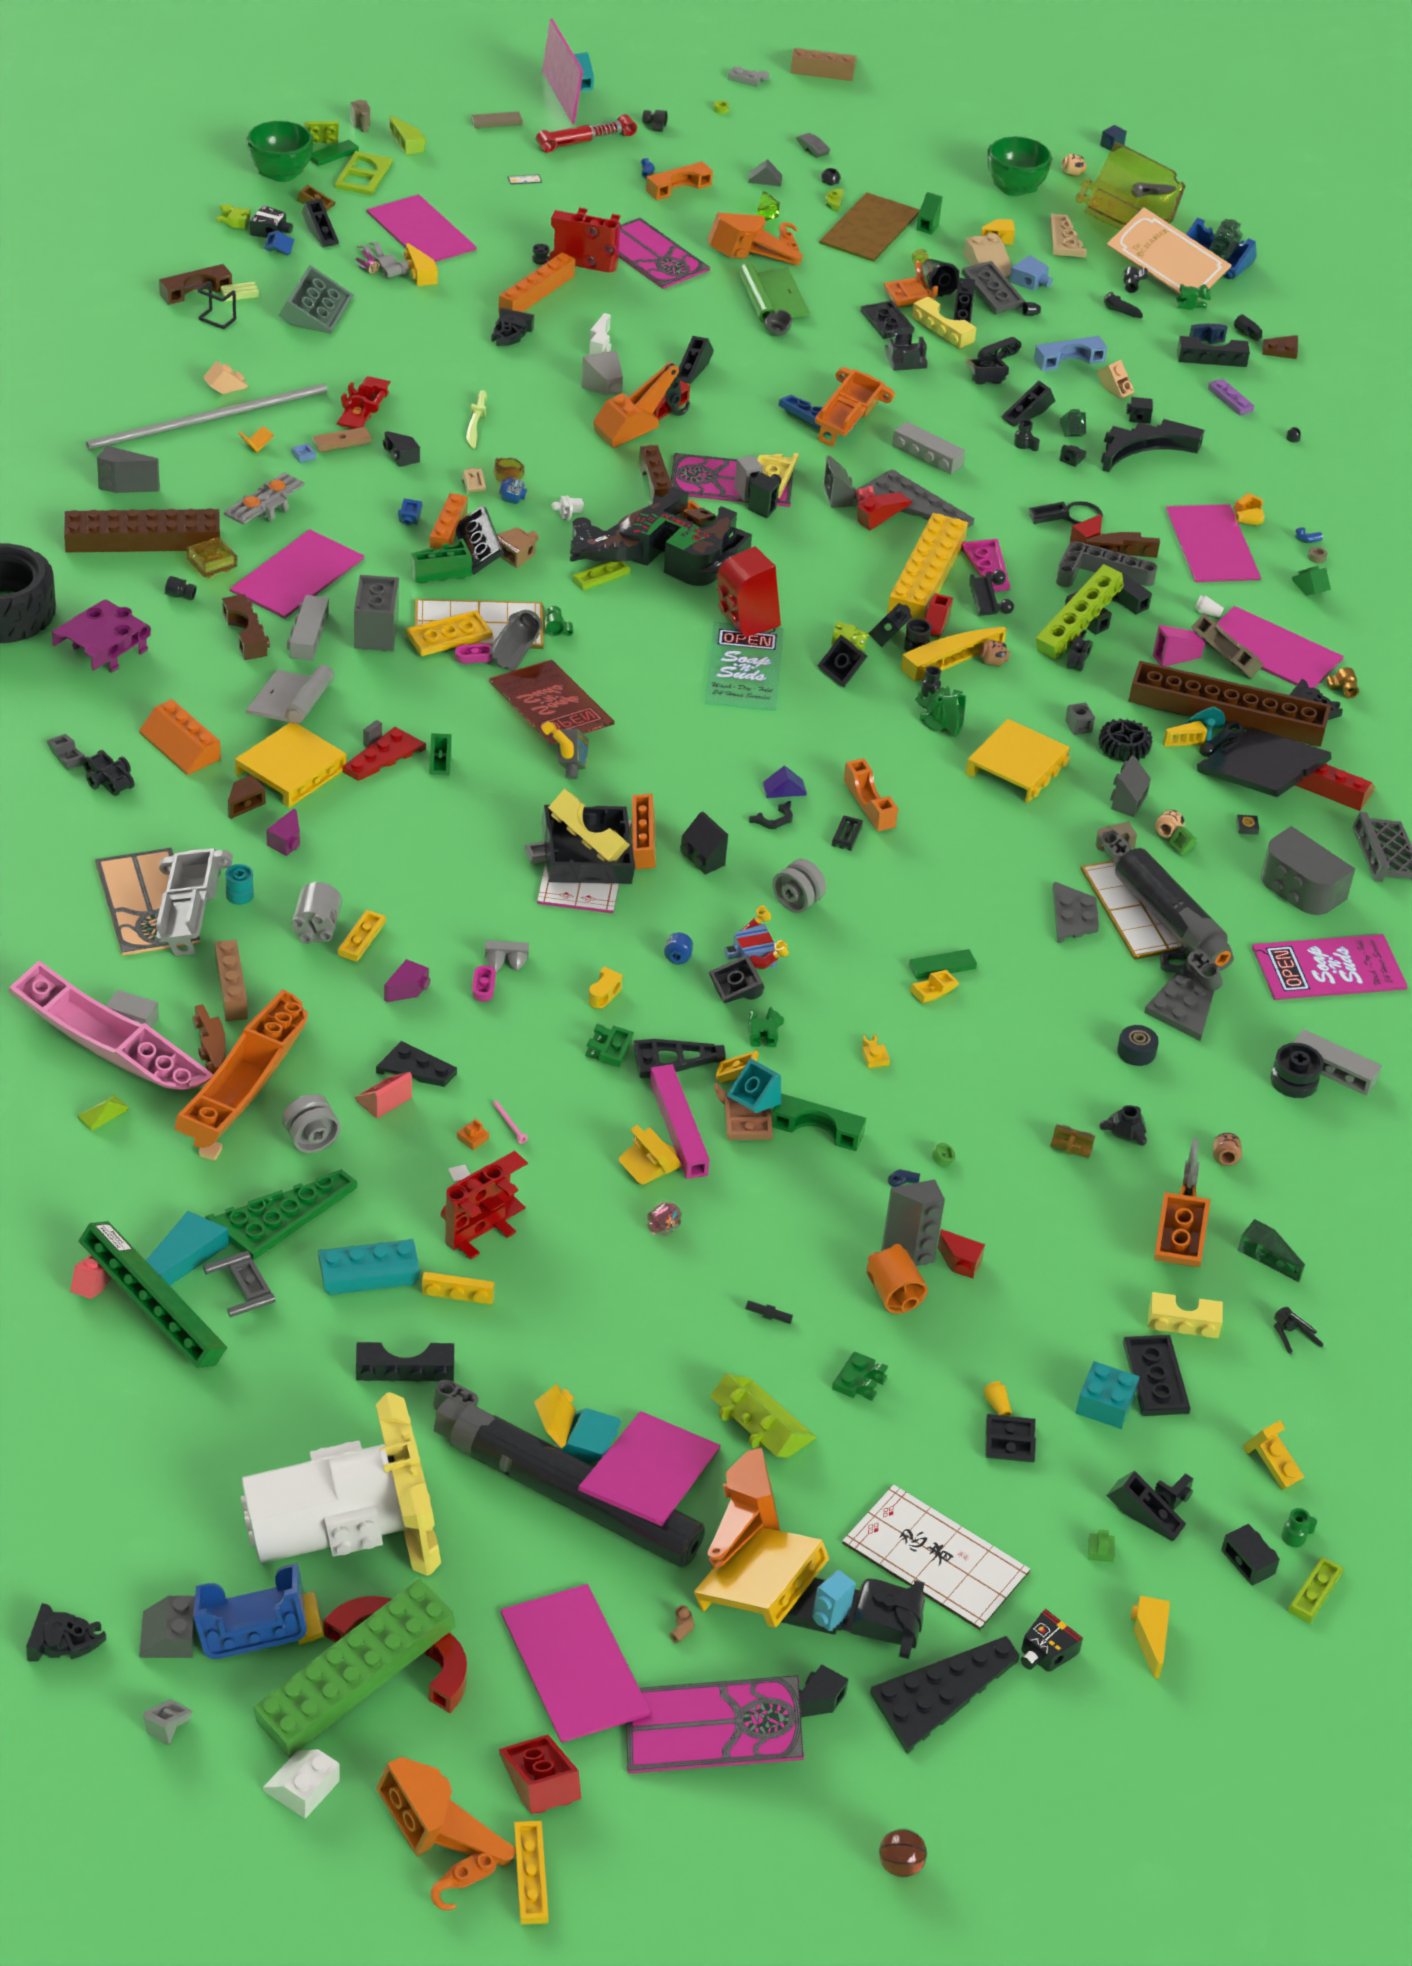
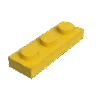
M366 910L338 948V956L358 962L386 923V916Z
M424 1272L423 1295L493 1304L495 1282L430 1272Z

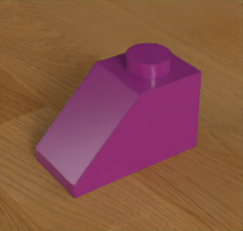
M294 808L266 830L267 846L285 856L300 846L297 810Z
M406 959L384 984V1001L392 1002L418 997L430 985L429 968Z

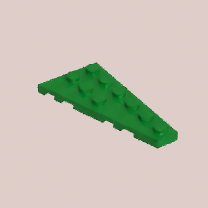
M341 1169L317 1177L315 1182L304 1186L300 1183L294 1185L292 1190L286 1192L280 1190L248 1201L246 1206L237 1209L231 1207L225 1209L223 1214L217 1216L210 1214L205 1216V1218L228 1228L229 1242L242 1252L249 1251L254 1261L357 1188V1181Z

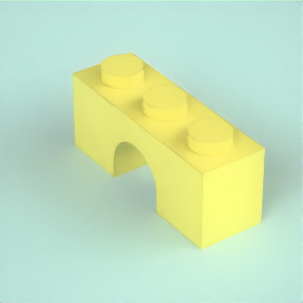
M1152 1292L1148 1313V1329L1219 1338L1223 1319V1302L1199 1299L1196 1310L1185 1311L1177 1306L1176 1295Z

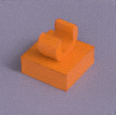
M474 1119L457 1132V1139L474 1150L489 1139V1132L483 1128L481 1122Z

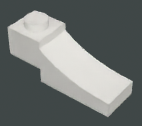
M604 313L590 330L589 355L610 352V336L607 335L610 330V314Z

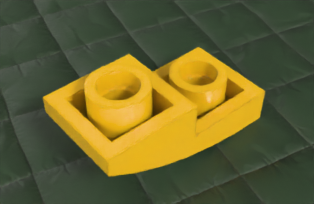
M314 1591L303 1595L307 1632L301 1640H298L299 1645L306 1642H314L318 1638L324 1637L323 1622L319 1614L318 1600Z

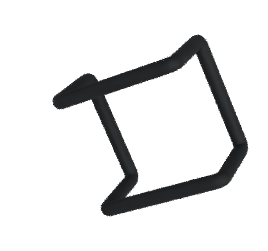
M211 281L206 282L198 289V293L209 297V309L199 316V320L221 329H225L236 320V292L234 290L225 297L220 298L212 294ZM208 286V292L202 291ZM232 296L233 318L226 324L221 325L203 318L212 311V298L223 302Z

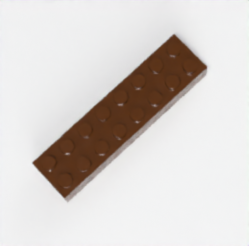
M219 509L65 511V553L221 551Z

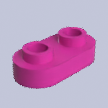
M471 644L458 646L455 649V659L462 664L489 662L493 660L492 654H490L491 645Z
M482 965L475 969L472 985V996L475 1000L486 1002L493 998L496 981V971L493 967Z

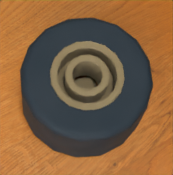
M1143 1025L1126 1027L1120 1034L1117 1047L1120 1058L1131 1065H1148L1156 1057L1159 1044L1158 1036L1152 1029Z

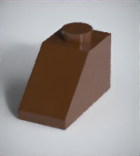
M252 775L234 782L228 799V817L230 819L266 804L265 787Z

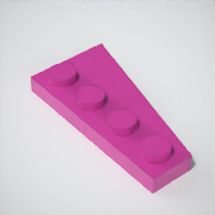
M998 538L962 542V551L980 577H985V573L992 574L995 570H1002L1005 573L1006 580L1003 584L996 585L992 582L994 592L1010 590V583Z

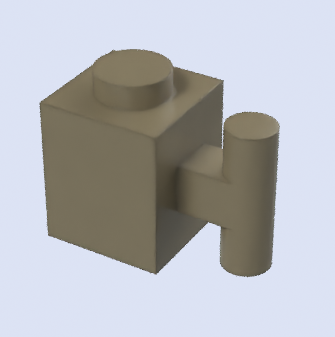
M357 100L350 102V120L354 128L361 127L362 132H368V126H370V107L366 100Z

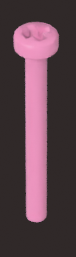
M497 1100L494 1101L493 1105L516 1134L517 1142L519 1144L525 1143L528 1140V1136L520 1132Z

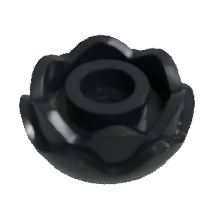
M827 168L821 173L820 178H822L823 183L834 185L839 183L841 175L836 169Z

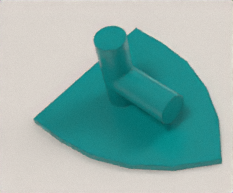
M1211 707L1196 713L1185 724L1201 721L1207 728L1206 743L1212 740V728H1222L1226 719L1220 709Z

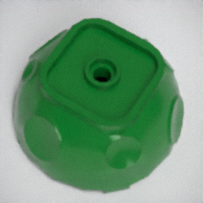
M289 121L264 122L253 127L246 138L249 156L255 167L258 168V173L277 182H289L304 171L303 169L307 166L313 155V135L307 128Z
M1018 136L1004 137L996 140L992 145L990 144L987 152L988 169L994 184L1009 196H1021L1037 191L1038 186L1047 178L1053 159L1051 152L1044 144L1027 137Z

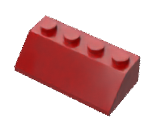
M1326 763L1307 777L1303 776V780L1295 785L1358 811H1361L1375 790V785L1372 782Z

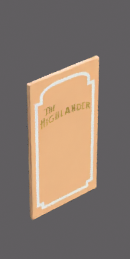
M1145 207L1107 243L1109 248L1139 268H1147L1148 274L1180 295L1179 288L1181 284L1196 288L1205 284L1210 289L1231 268V264Z

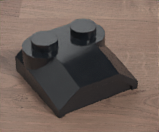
M1000 358L965 360L972 372V380L976 384H985L986 382L1000 384L1006 380V376L1009 374V367Z
M748 955L708 972L723 1003L743 997L749 1000L757 999L763 994L765 989Z

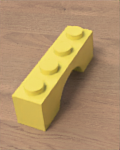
M926 297L913 304L912 318L957 348L961 349L975 342L977 327L966 320H950L939 314L940 304L935 300Z
M563 789L548 807L553 812L551 816L559 823L564 821L568 825L566 829L574 836L580 835L583 838L581 842L587 848L597 850L596 856L603 862H616L630 844L610 828L599 833L590 832L583 822L585 804L570 791Z

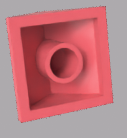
M410 1072L389 1076L355 1096V1099L375 1118H379L412 1098V1075Z

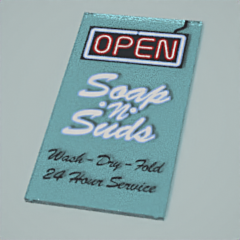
M714 622L705 704L776 711L783 629L773 628L745 637L732 623Z

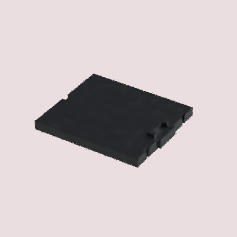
M1251 727L1243 735H1239L1216 749L1213 754L1208 756V759L1198 763L1197 771L1274 797H1279L1303 780V776L1307 777L1330 761L1332 757L1329 751Z

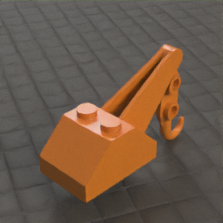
M717 212L707 238L711 247L730 258L746 259L753 252L793 265H800L803 257L798 252L799 247L793 234L785 228L789 227L797 231L796 226L789 222L781 223L779 225V239L763 230L766 221L764 216Z
M404 1757L387 1763L376 1789L416 1857L430 1850L433 1844L471 1855L452 1865L443 1878L433 1884L431 1889V1900L437 1908L446 1911L456 1908V1904L442 1902L440 1899L441 1891L448 1888H466L490 1876L494 1872L496 1864L507 1866L511 1863L515 1855V1849L513 1845L499 1837L450 1800L452 1793L450 1782L445 1776H442L438 1768Z

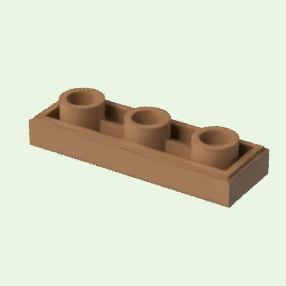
M366 427L316 435L313 436V442L319 452H328L332 449H345L348 446H362L365 443H370L371 435Z

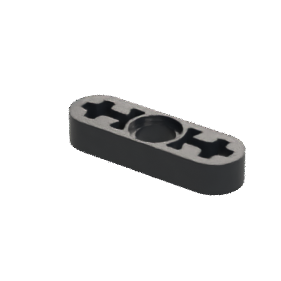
M1009 337L983 347L979 351L977 358L1003 359L1020 350L1021 342L1015 337Z

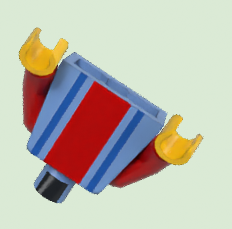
M761 905L756 910L758 917L756 919L753 918L742 930L734 934L733 946L725 947L724 953L727 960L739 959L748 955L755 968L764 970L767 967L777 966L778 956L786 957L789 950L784 940L774 943L765 924H761L762 921L767 922L771 919V913L764 905Z

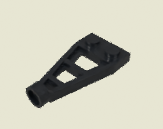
M664 1039L635 1040L633 1042L640 1078L650 1077L651 1067L673 1064L675 1072L708 1063H720L726 1060L724 1045ZM663 1050L673 1051L677 1053L678 1059L666 1064L661 1063L659 1052ZM683 1051L699 1052L700 1056L686 1060L684 1059Z

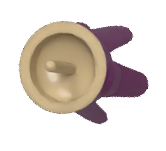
M362 250V254L368 261L366 262L356 257V261L363 265L358 266L367 269L371 274L376 273L380 268V263L374 260L370 252L368 254L365 250Z

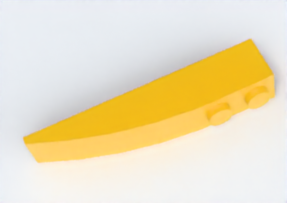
M996 627L974 630L932 641L902 654L900 669L916 682L925 678L926 668L929 666H936L942 671L979 655L982 644L988 640L1004 643L1007 628Z

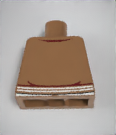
M516 527L497 534L504 551L500 558L515 568L520 567L535 555L536 542L539 540L538 534L535 531L526 533Z

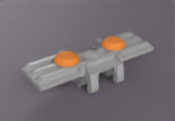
M284 472L270 482H264V486L259 487L257 492L252 495H244L243 499L224 511V515L244 525L256 516L263 518L267 514V519L271 522L275 519L274 508H278L281 505L283 513L288 511L289 504L286 497L303 487L305 483Z

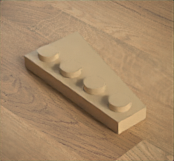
M1051 214L1050 225L1053 255L1059 257H1086L1087 251L1083 249L1082 241L1078 240V234L1073 230V225L1068 215Z

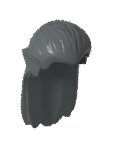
M521 610L510 615L508 624L502 629L492 644L490 654H492L493 659L496 658L498 667H508L509 670L514 671L540 635L542 621L531 610Z

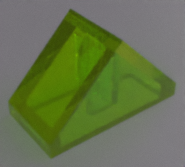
M763 191L757 215L764 216L765 221L779 217L780 202Z

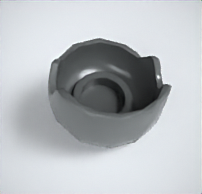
M779 309L775 314L770 312L765 319L766 330L774 336L785 335L792 325V316L789 312Z

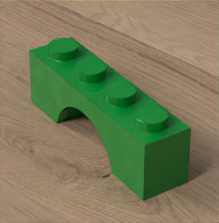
M782 1093L781 1104L774 1107L771 1119L773 1128L790 1133L804 1126L823 1128L832 1135L835 1146L856 1152L864 1135L866 1124L865 1117Z

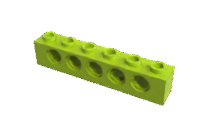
M1103 564L1036 637L1037 651L1055 660L1060 654H1063L1081 631L1088 627L1092 619L1097 617L1104 606L1111 602L1115 594L1122 590L1124 585L1122 573Z

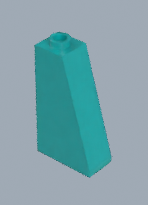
M187 1211L146 1261L170 1286L226 1248L229 1244L228 1228Z

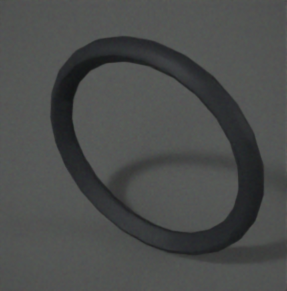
M1077 501L1066 506L1068 510L1076 505L1089 506L1097 510L1098 514L1103 518L1100 508L1089 502ZM1070 516L1069 518H1067L1070 522L1074 524L1080 523V521H1076L1072 519Z

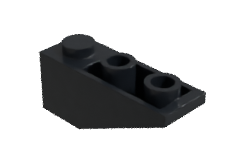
M958 278L953 320H966L971 323L975 288L974 279Z

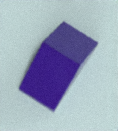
M785 765L763 782L766 798L806 796L807 794L803 779Z

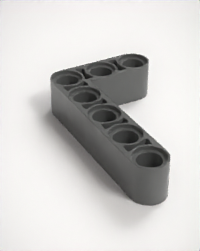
M1071 542L1059 563L1056 583L1059 586L1069 587L1073 584L1080 568L1096 573L1104 564L1117 571H1122L1140 585L1152 586L1155 582L1157 565L1151 561L1089 544Z

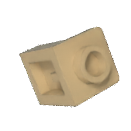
M482 468L463 470L461 480L465 483L467 494L485 492L486 485Z

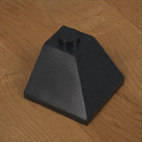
M840 635L818 664V667L842 687H845L868 656L853 642Z

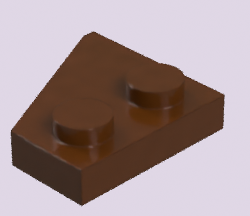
M1298 335L1264 339L1262 355L1297 359Z

